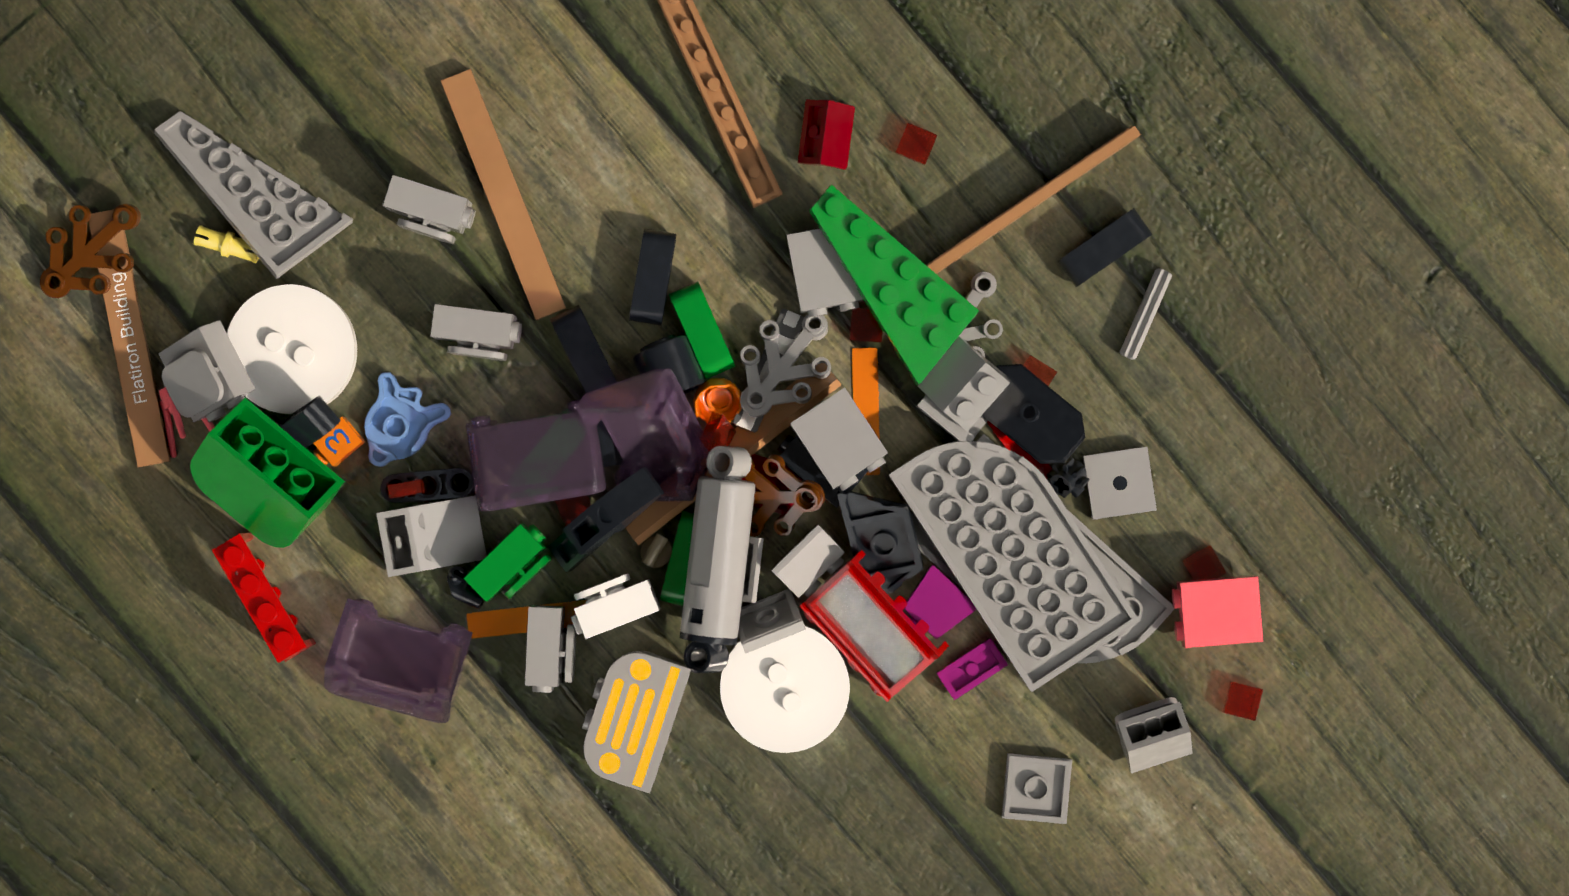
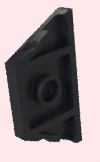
M838 490L837 496L853 557L863 550L866 555L858 563L870 576L877 571L882 573L885 577V582L880 587L887 594L893 593L902 586L906 579L915 576L924 566L909 505L848 490ZM863 592L867 609H872L876 605Z

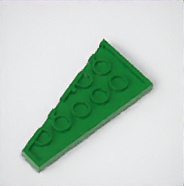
M831 184L809 209V212L828 243L832 245L842 261L841 264L845 271L850 274L864 302L894 346V351L899 359L907 367L913 382L918 386L979 310Z

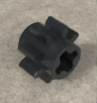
M1071 457L1066 463H1054L1052 465L1053 469L1047 474V477L1050 479V484L1057 495L1066 498L1071 493L1076 498L1085 490L1084 486L1089 482V478L1086 477V469L1081 462Z

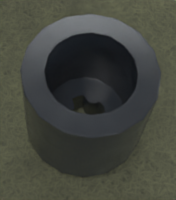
M673 334L652 342L641 348L640 353L633 358L653 406L683 396L706 383L686 335L676 337Z

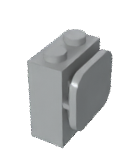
M392 175L383 206L389 211L410 218L408 220L398 218L396 225L453 245L456 238L447 232L454 231L463 234L465 228H471L476 213L472 208L473 204L467 198Z
M815 229L787 235L801 313L808 312V317L811 318L828 314L827 308L839 306L840 312L858 309V302H863L864 300L850 274L845 271L841 264L842 261L832 245L828 243L822 231Z
M435 304L430 337L437 340L459 343L457 346H448L447 352L450 354L506 361L507 354L497 350L500 348L513 349L514 343L520 342L522 324L517 322V317L513 314Z
M220 320L197 328L158 353L165 366L162 372V380L177 411L184 417H191L193 422L207 418L208 422H212L226 414L224 408L228 407L229 410L235 408L245 398V395L255 390Z
M845 387L790 423L833 489L839 486L844 491L859 481L856 474L865 468L871 473L886 463L883 456L888 454L887 450Z
M532 605L528 607L525 686H532V692L551 693L554 691V687L562 684V672L565 673V682L572 683L574 681L577 632L573 624L567 626V634L564 632L565 606Z
M1174 697L1165 698L1125 711L1115 717L1116 729L1120 735L1121 746L1131 773L1193 754L1191 731L1181 703L1177 702V699Z

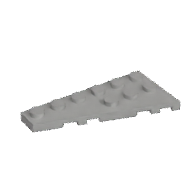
M181 111L155 128V135L276 279L353 223V218L345 213L341 214L334 210L321 198H315L302 190L297 183L260 160H254L243 153L241 148L233 143L229 144L214 135L212 130Z

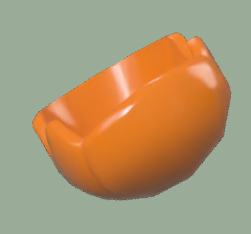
M711 378L707 380L706 383L699 386L694 394L693 407L696 417H700L709 426L728 424L734 420L736 414L740 413L742 409L740 403L741 391L734 383L725 378Z

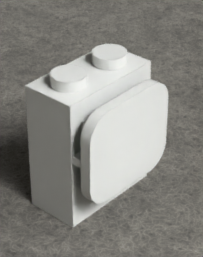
M625 574L574 594L576 601L582 598L588 599L586 604L574 608L576 615L571 617L577 634L583 633L585 639H588L659 611L661 607L650 579L625 588L622 586L623 582L630 580L629 574Z

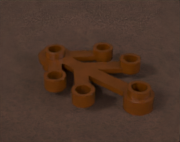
M132 204L117 206L112 214L113 220L87 243V222L91 218V212L84 205L73 206L69 211V219L73 223L72 258L64 265L63 244L68 239L66 230L62 227L50 228L46 232V241L50 244V267L40 277L42 291L51 298H62L71 289L91 290L94 294L107 293L111 288V281L107 276L95 275L92 278L73 277V275L82 267L109 268L120 273L129 272L134 266V260L130 254L119 253L115 256L96 254L121 230H131L139 225L141 220L139 209ZM78 209H82L84 212V218L81 221L75 217ZM123 211L129 214L127 223H123L120 220V214ZM56 230L61 233V240L58 243L52 238V234ZM121 257H125L128 261L125 269H122L118 264ZM54 276L60 280L58 288H54L51 285V279ZM99 278L105 283L104 289L101 291L95 286V282Z
M776 454L770 455L764 462L763 469L767 475L771 477L776 476L789 488L788 490H780L754 469L755 463L751 458L750 472L744 478L753 482L755 487L759 489L755 490L753 504H763L758 512L752 515L751 522L756 523L758 529L750 528L751 537L760 535L765 528V522L780 504L794 503L787 514L780 515L774 522V530L780 536H787L795 528V522L803 512L816 511L823 505L825 493L822 487L811 480H799L785 468V461L781 456ZM770 462L776 463L778 469L772 468ZM805 491L811 493L814 498H809ZM783 521L787 523L789 528H783L780 522Z

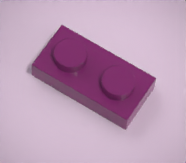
M988 638L936 674L955 701L1008 666L992 639Z

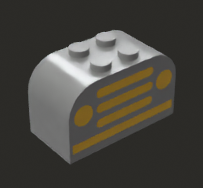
M632 651L622 655L611 665L605 679H598L592 698L598 699L595 710L590 708L587 711L582 729L588 730L584 741V756L594 773L604 779L650 794L691 672L690 668H687L684 663L651 652Z

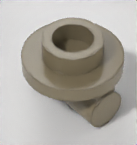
M659 534L648 538L641 547V562L655 569L665 567L669 563L673 549L668 539Z

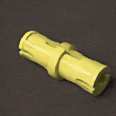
M199 225L196 234L206 236L209 239L195 236L194 245L219 251L221 256L229 257V255L252 261L255 264L259 259L257 255L248 252L247 249H252L243 239L235 237V233L228 231L225 234Z

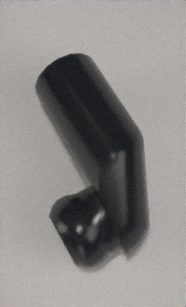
M460 566L452 567L447 575L451 595L456 600L480 610L485 600L465 581L464 578L468 575L465 569Z

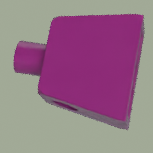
M931 565L908 598L907 606L904 609L912 616L911 621L914 624L921 619L929 625L928 632L935 639H938L973 613L976 607L934 565Z

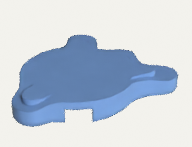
M384 372L378 376V398L369 409L364 422L365 435L369 446L368 458L373 465L383 467L393 460L405 459L417 453L426 442L433 426L447 420L451 415L450 408L444 403L426 407L421 406V389L418 387H401L395 376L390 372Z

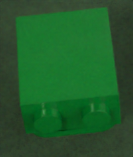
M520 524L464 578L465 581L486 602L495 598L507 585H510V589L504 595L508 599L513 598L552 560L549 555H545L538 560V555L547 548L543 543L546 537L534 524L529 526Z

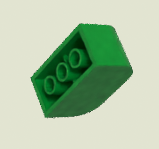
M246 398L207 434L190 463L192 477L205 495L260 541L277 548L291 545L330 504L345 482Z

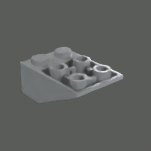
M476 496L376 513L388 577L479 561L487 557Z

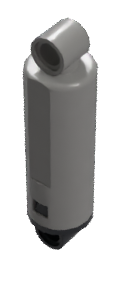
M716 446L707 457V468L712 476H700L698 478L680 630L681 639L693 641L686 647L684 652L685 665L693 673H715L724 670L729 660V653L725 645H737L755 494V484L751 481L742 480L750 472L752 465L750 454L742 447Z

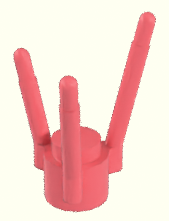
M165 387L159 391L162 400L159 404L164 416L170 456L175 458L177 452L171 415H173L180 438L184 439L186 433L180 413L177 411ZM207 418L201 419L209 431L215 427L212 422H208Z

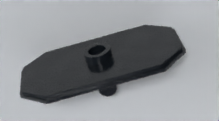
M1022 364L997 365L996 367L1007 376L1010 384L982 416L1040 464L1065 463L1086 438L1082 413Z

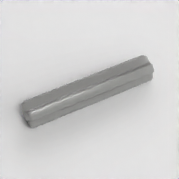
M1161 268L1155 270L1120 350L1122 356L1131 360L1137 358L1172 278L1170 272Z

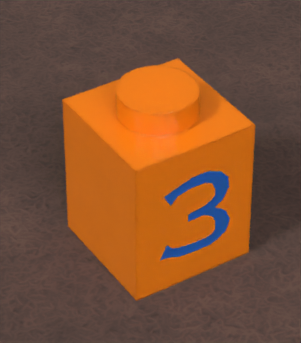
M340 417L341 421L339 424L314 442L317 448L313 452L325 465L330 463L332 466L337 467L366 442L346 417Z

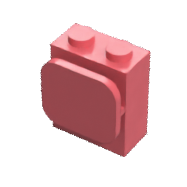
M1257 576L1177 582V589H1172L1173 608H1179L1180 621L1175 622L1176 641L1182 642L1184 648L1263 642Z

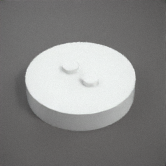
M290 284L278 285L260 291L239 308L227 332L255 387L254 391L245 396L256 405L269 411L292 414L319 395L329 404L345 389L355 369L357 340L350 319L333 299L310 287Z
M805 626L806 630L746 654L741 641H739L730 652L727 666L722 671L720 695L728 720L744 739L762 749L772 752L790 753L813 747L835 730L846 711L850 683L844 660L836 647L823 634L808 626Z

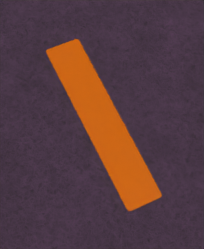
M853 348V400L880 440L878 349ZM880 467L871 473L868 471L865 475H880Z
M587 600L545 604L542 606H565L564 628H567L569 624H573L571 617L576 615L574 608L586 604ZM529 606L468 613L469 638L527 633Z

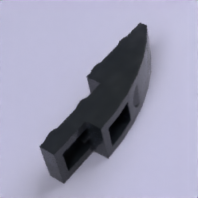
M643 467L598 499L562 529L564 533L548 546L549 550L566 573L573 571L614 533L626 528L663 495L664 491L648 469Z

